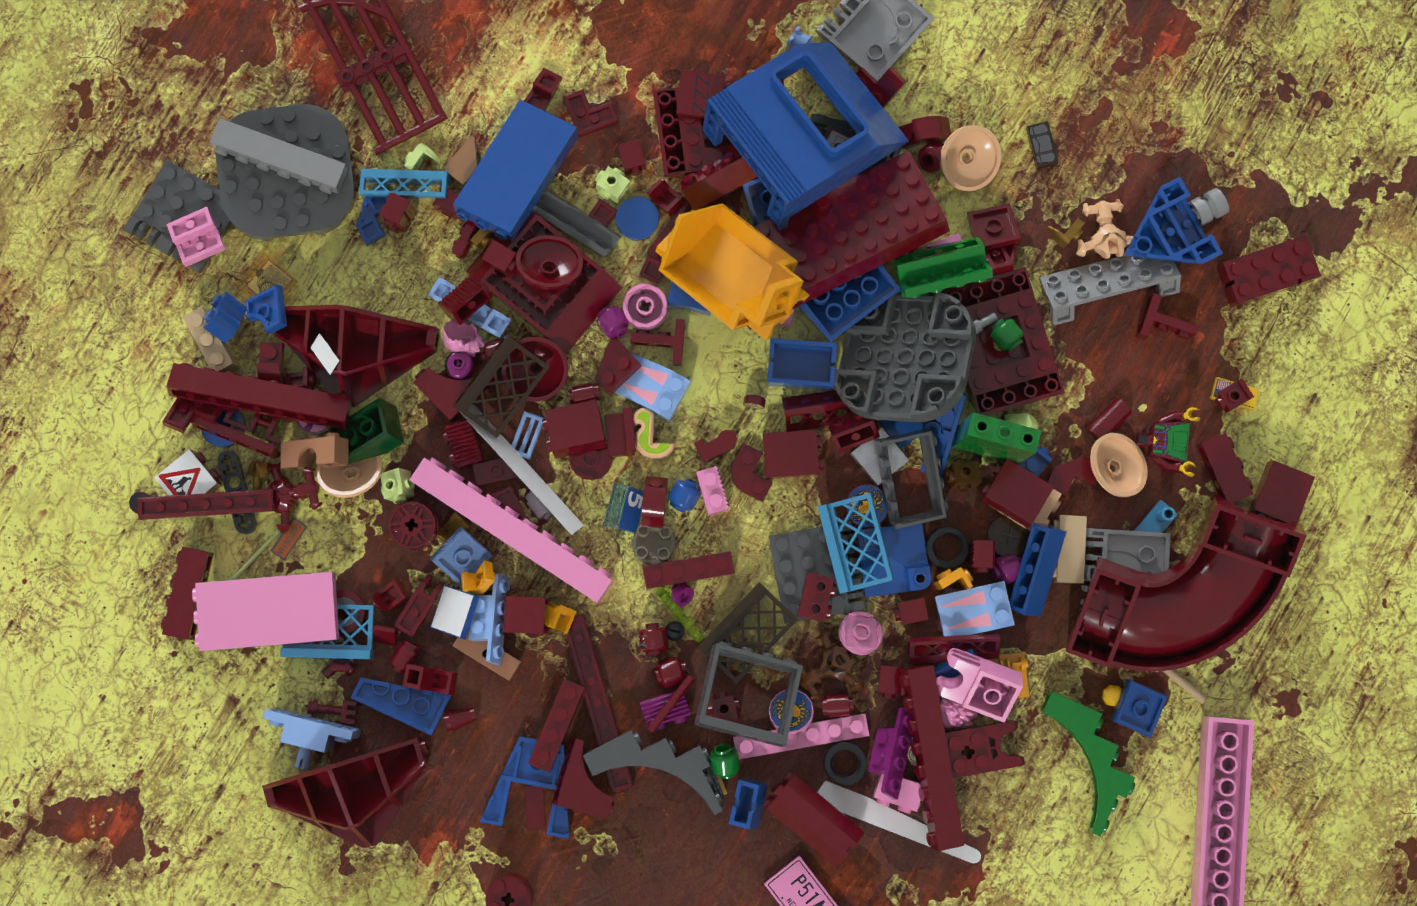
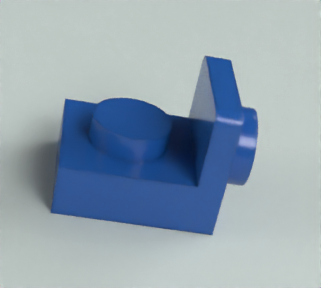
M1040 446L1037 447L1036 454L1020 462L1019 466L1038 477L1053 459L1050 457L1051 453Z

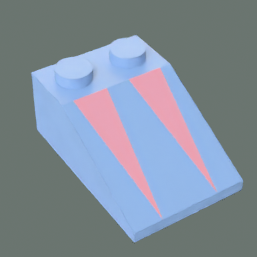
M633 353L632 355L642 366L614 393L642 408L650 409L655 415L671 422L691 385V381L670 369Z
M1004 581L935 597L944 636L972 635L1015 625Z

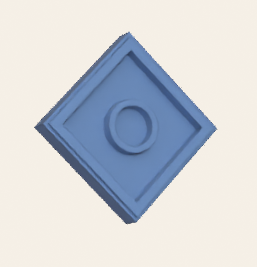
M460 526L430 559L462 587L461 574L464 571L475 573L483 561H488L493 555Z

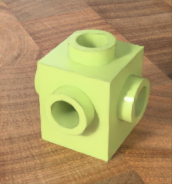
M608 166L605 171L601 170L595 179L597 182V193L605 200L610 198L618 204L630 187V180L625 178V174L618 168L612 169Z
M396 468L381 473V492L384 499L393 501L394 504H401L407 502L408 498L415 496V484L409 480L411 478V471Z

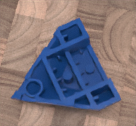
M1178 177L1159 188L1124 256L1204 264L1220 256L1223 252L1213 234L1206 237L1186 201L1191 195L1181 177Z

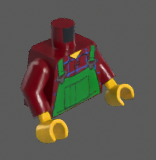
M1191 407L1187 411L1170 412L1158 418L1155 424L1150 425L1149 433H1137L1136 445L1148 446L1147 456L1151 457L1153 462L1164 471L1184 472L1187 476L1193 477L1194 473L1187 472L1190 466L1197 467L1193 462L1187 461L1190 421L1187 420L1199 421L1200 417H1192V412L1199 409Z

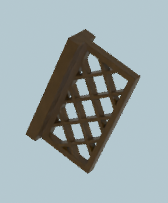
M505 334L453 406L497 438L550 366ZM516 347L522 351L523 361L511 363L510 353ZM526 355L529 356V357H530L531 359H533V360H527V361H526ZM506 358H507L508 363H507V364H503V362H504V361L506 360ZM537 362L543 367L538 375H528V363ZM524 364L526 376L513 378L511 366ZM501 367H509L510 379L497 381V370ZM494 376L495 381L489 382L491 378ZM535 378L530 384L529 379ZM526 380V391L515 394L514 381ZM511 382L512 394L500 396L498 384ZM495 384L497 397L484 398L483 389L487 385ZM481 393V399L476 400ZM513 397L514 407L509 411H502L500 399ZM498 400L499 412L486 414L485 402ZM482 402L483 415L474 416L468 412L473 403ZM500 415L501 424L495 431L488 426L487 417ZM478 418H484L485 423L479 420Z
M759 582L697 648L710 658L713 645L720 643L725 637L726 643L729 642V633L732 630H742V643H732L733 646L758 645V654L762 655L763 652L767 653L798 619ZM765 595L773 601V611H760V600ZM775 604H776L782 611H776ZM757 605V611H751ZM761 613H773V627H760ZM776 613H785L792 620L786 626H776ZM747 614H757L758 627H744V617ZM742 620V627H736ZM758 629V643H745L744 630ZM760 629H773L774 639L771 642L760 643ZM776 629H782L776 636ZM761 645H767V646L761 651ZM729 657L727 659H718L717 666L735 684L755 665L750 663L745 668V661L729 659ZM721 662H727V668ZM729 662H743V671L737 677L730 672Z

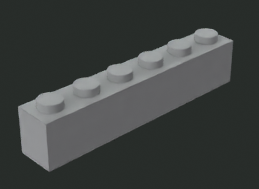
M219 118L210 140L214 151L220 155H233L236 160L248 164V161L255 163L256 167L264 171H269V169L277 171L279 176L290 179L291 176L298 179V182L303 185H316L321 191L328 194L332 192L339 194L348 171L345 163Z

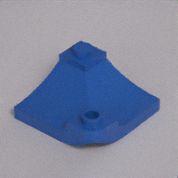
M922 523L895 529L892 526L881 527L894 580L865 587V598L927 588L931 583V573ZM875 528L861 531L871 537ZM861 534L857 536L858 548L864 550L869 539ZM872 542L866 553L877 559L881 552L880 546ZM864 555L860 562V567L869 572L875 561ZM877 564L872 575L879 579L886 578L885 567ZM862 573V580H863V581L865 580V578H866V576H867V575L864 574V573ZM918 574H921L924 577V581L922 583H919L916 580V576ZM870 577L868 582L874 581V579Z

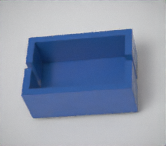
M770 338L767 386L833 390L835 367L830 368V366H835L837 343Z

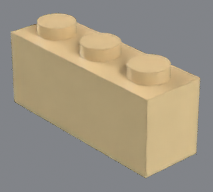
M201 306L183 316L182 318L210 368L223 373L227 371L232 372L239 368L227 343L222 342L203 328L205 323L203 318L208 312L207 309Z
M1058 515L1056 520L1052 522V526L1067 531L1053 575L1054 583L1084 584L1087 516Z

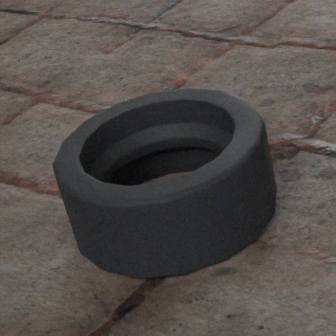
M954 527L937 529L929 536L926 542L927 557L934 566L940 569L958 567L966 560L969 554L967 537ZM951 535L958 540L960 553L954 560L943 561L935 554L934 544L939 537Z
M839 742L827 750L824 757V768L833 782L840 785H851L858 782L864 776L867 769V759L864 752L857 745L851 742ZM842 750L853 752L858 759L856 772L848 777L838 775L832 767L834 755Z

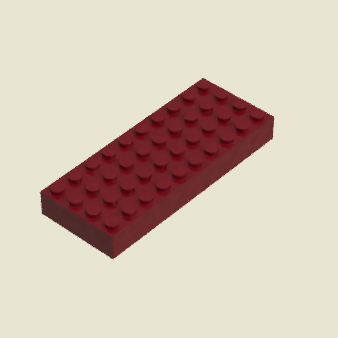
M909 150L846 181L791 216L787 227L781 231L778 230L771 219L754 227L798 261L794 274L804 281L801 288L809 296L805 301H798L793 306V309L950 232L947 218Z

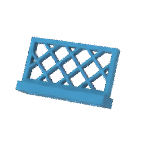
M872 493L817 506L840 594L894 580ZM867 499L869 509L864 515L855 508L860 500ZM843 505L850 509L845 520L837 517L835 507ZM853 512L863 517L858 529L847 523ZM866 520L873 523L875 527L871 537L861 531ZM845 525L856 531L850 542L842 537L841 532ZM858 534L869 539L864 550L853 545ZM872 542L880 546L881 552L877 559L866 553ZM851 547L861 553L856 564L849 561L847 557ZM864 555L875 561L869 572L859 567ZM877 564L885 567L886 578L879 579L872 575ZM856 569L867 575L862 584H854L853 574ZM870 577L874 579V581L868 582Z
M337 604V609H343L349 615L339 624V629L348 638L343 644L337 645L333 640H328L331 644H324L327 641H322L320 644H314L313 642H309L310 644H283L280 657L374 659L373 626L375 605ZM348 609L356 610L351 614ZM361 609L369 610V618L362 625L354 615ZM352 618L360 628L350 636L342 626ZM361 630L368 636L367 645H359L353 639ZM349 641H351L354 645H346V644H347Z

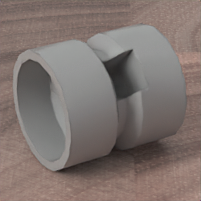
M1218 188L1208 191L1204 194L1203 198L1199 196L1188 202L1201 227L1212 222L1213 217L1218 219L1229 213L1228 202Z

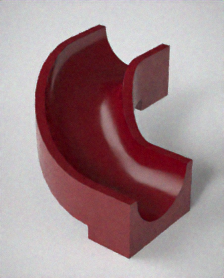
M1215 494L1195 544L1188 554L1172 568L1164 572L1150 574L1098 557L1081 610L1067 637L1066 652L1108 668L1114 665L1138 671H1167L1184 668L1217 655L1248 633L1275 601L1287 577H1290L1307 536L1302 524L1296 522L1283 523L1264 518L1241 509L1225 500L1224 497Z

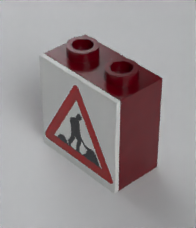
M190 449L155 477L169 496L214 493L223 486L219 480L221 479L219 473L214 468L210 469L206 465V457L200 451L196 452Z

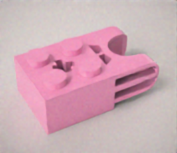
M950 649L947 654L948 663L952 668L961 672V674L954 678L944 676L936 678L939 696L960 703L964 708L1005 723L1023 687L1022 673L960 649Z

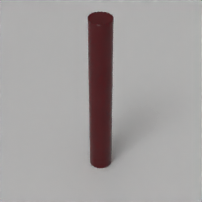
M687 675L647 726L651 733L657 730L693 684L695 679L690 675Z

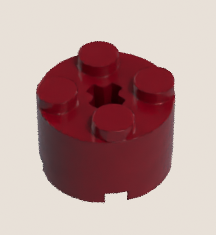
M508 873L498 877L490 885L486 893L485 903L486 906H531L533 903V890L523 876ZM508 893H511V897L515 898L511 903L507 902L508 900L504 898Z

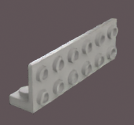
M1123 255L1122 257H1115L1040 277V283L1050 303V320L1054 326L1073 321L1075 306L1153 285H1156V294L1162 295V297L1180 293L1181 274L1174 261Z

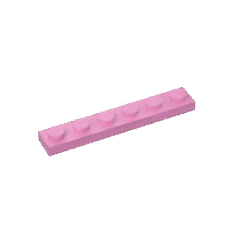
M863 713L813 722L804 731L797 732V734H788L787 744L783 747L739 736L733 737L739 759L865 737L869 736L866 714ZM775 729V730H769V731H770V732L777 733L778 730Z

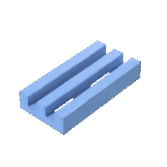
M526 411L522 415L511 446L521 457L531 460L543 427L542 419L545 418ZM529 417L531 418V420L527 428L526 434L524 436L520 450L518 451L516 450V447L522 434L523 428L525 426L526 420ZM537 420L539 422L535 430L534 436L532 438L528 452L526 454L524 453V451L528 443L529 437L531 435L535 421Z

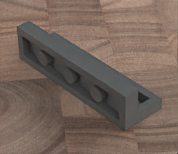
M547 190L540 203L534 206V213L603 257L612 254L622 237L550 190Z

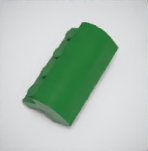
M979 237L904 254L893 259L898 286L901 289L902 297L917 298L929 292L938 293L950 287L959 288L971 282L980 283L993 277L992 268L986 261L984 244Z

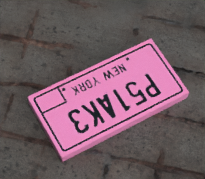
M799 855L764 882V885L780 906H838Z

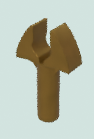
M260 460L251 461L247 474L253 476V490H262V479L268 478L265 462H260Z

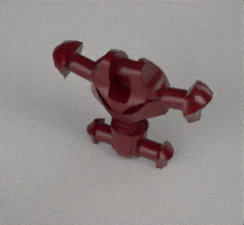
M269 462L266 466L267 471L272 473L274 481L265 489H274V512L281 514V524H276L278 531L285 533L295 525L290 524V513L294 511L300 498L304 500L309 497V508L313 510L322 505V502H319L318 499L320 487L315 481L313 473L316 469L305 467L302 473L305 475L306 483L300 482L295 486L287 477H282L280 469H282L280 468L281 463L273 464Z

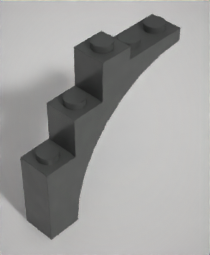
M629 730L583 754V759L592 776L609 769L625 766H646L660 769L677 776L690 785L702 797L712 814L716 815L723 811L721 808L723 801L718 792L714 793L710 787L713 784L708 772L703 773L702 771L710 766L708 763L710 760L709 753L706 748L701 749L699 745L675 757L674 753L677 751L671 740L667 741L666 738H662L640 749L639 746L642 745V741L637 732L633 734Z

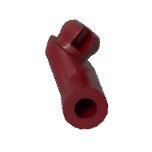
M336 658L321 672L329 679L336 672H345L346 675H351L355 672L356 667L349 659Z

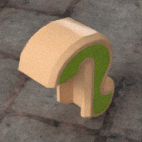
M648 408L638 409L633 417L635 427L641 426L635 435V445L638 452L645 458L653 460L667 458L673 453L675 444L653 443L654 413Z

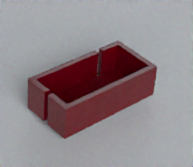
M1306 235L1225 261L1216 267L1223 286L1231 281L1234 282L1233 285L1224 290L1231 308L1312 282L1321 277Z

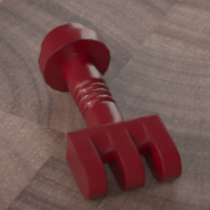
M318 699L308 702L307 714H311V717H316L317 713L334 714L341 716L340 723L356 724L357 719L348 718V714H358V710L349 709V705L359 706L357 701L343 700L342 707L318 704Z

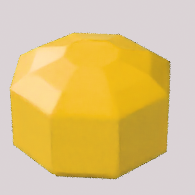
M1108 685L1102 689L1101 699L1106 705L1116 707L1122 689L1120 686Z

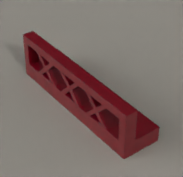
M836 390L782 398L787 432L829 426L828 421L837 417L834 413L839 409L847 411L845 414L852 412L842 401ZM821 412L825 414L820 420L811 418L815 413ZM799 415L803 418L799 423L790 424V417Z
M1000 634L909 638L907 643L909 662L948 661L947 654L952 648L965 652L972 648L978 657L999 659Z

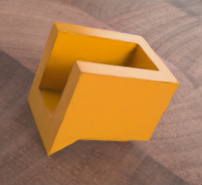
M548 602V605L545 604L544 625L567 634L577 611L563 605L557 606Z

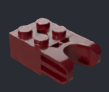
M1008 720L1005 723L996 722L945 731L953 778L1023 766L1025 764L1024 757L1018 754L1005 755L1000 749L1001 738L1007 733L1017 730V721ZM965 746L971 749V754L968 757L961 754V751L965 750Z

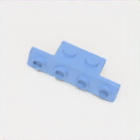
M499 573L495 574L492 595L479 596L469 632V640L488 641L486 661L494 665H501L504 656L505 595L510 589L509 578Z

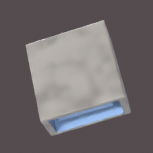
M883 428L879 430L880 437L877 439L889 437ZM871 440L860 445L850 455L875 486H878L882 483L875 440ZM895 443L887 444L892 474L909 461Z

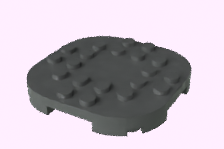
M299 104L243 112L229 121L345 163L348 169L339 194L335 192L328 194L321 191L316 185L306 186L291 176L290 179L279 176L277 171L271 169L264 171L256 167L255 163L249 161L248 164L236 160L233 155L227 154V156H223L215 152L221 203L226 216L235 228L252 239L273 241V238L312 233L321 235L336 229L342 224V221L353 209L356 192L349 141L344 127L332 113L315 105Z
M936 293V296L906 298L895 294L846 331L847 336L839 369H835L834 384L838 395L853 413L863 418L875 420L927 422L949 412L961 399L969 376L976 342V328L967 309L953 296Z

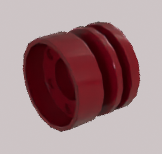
M406 502L398 506L392 512L389 520V532L393 540L400 546L412 550H424L432 546L437 541V533L441 528V522L437 513L430 507L418 502ZM415 521V523L418 524V527L414 528L412 531V528H410L408 525L409 523H413Z

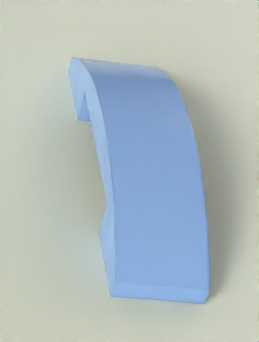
M439 277L428 296L439 303L456 286ZM485 304L467 319V321L500 339L512 322L510 318Z

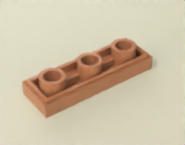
M470 630L466 640L457 637L452 645L453 647L508 681L511 680L521 664L519 660L504 652L501 665L489 663L483 656L484 651L487 650L488 641L469 640Z

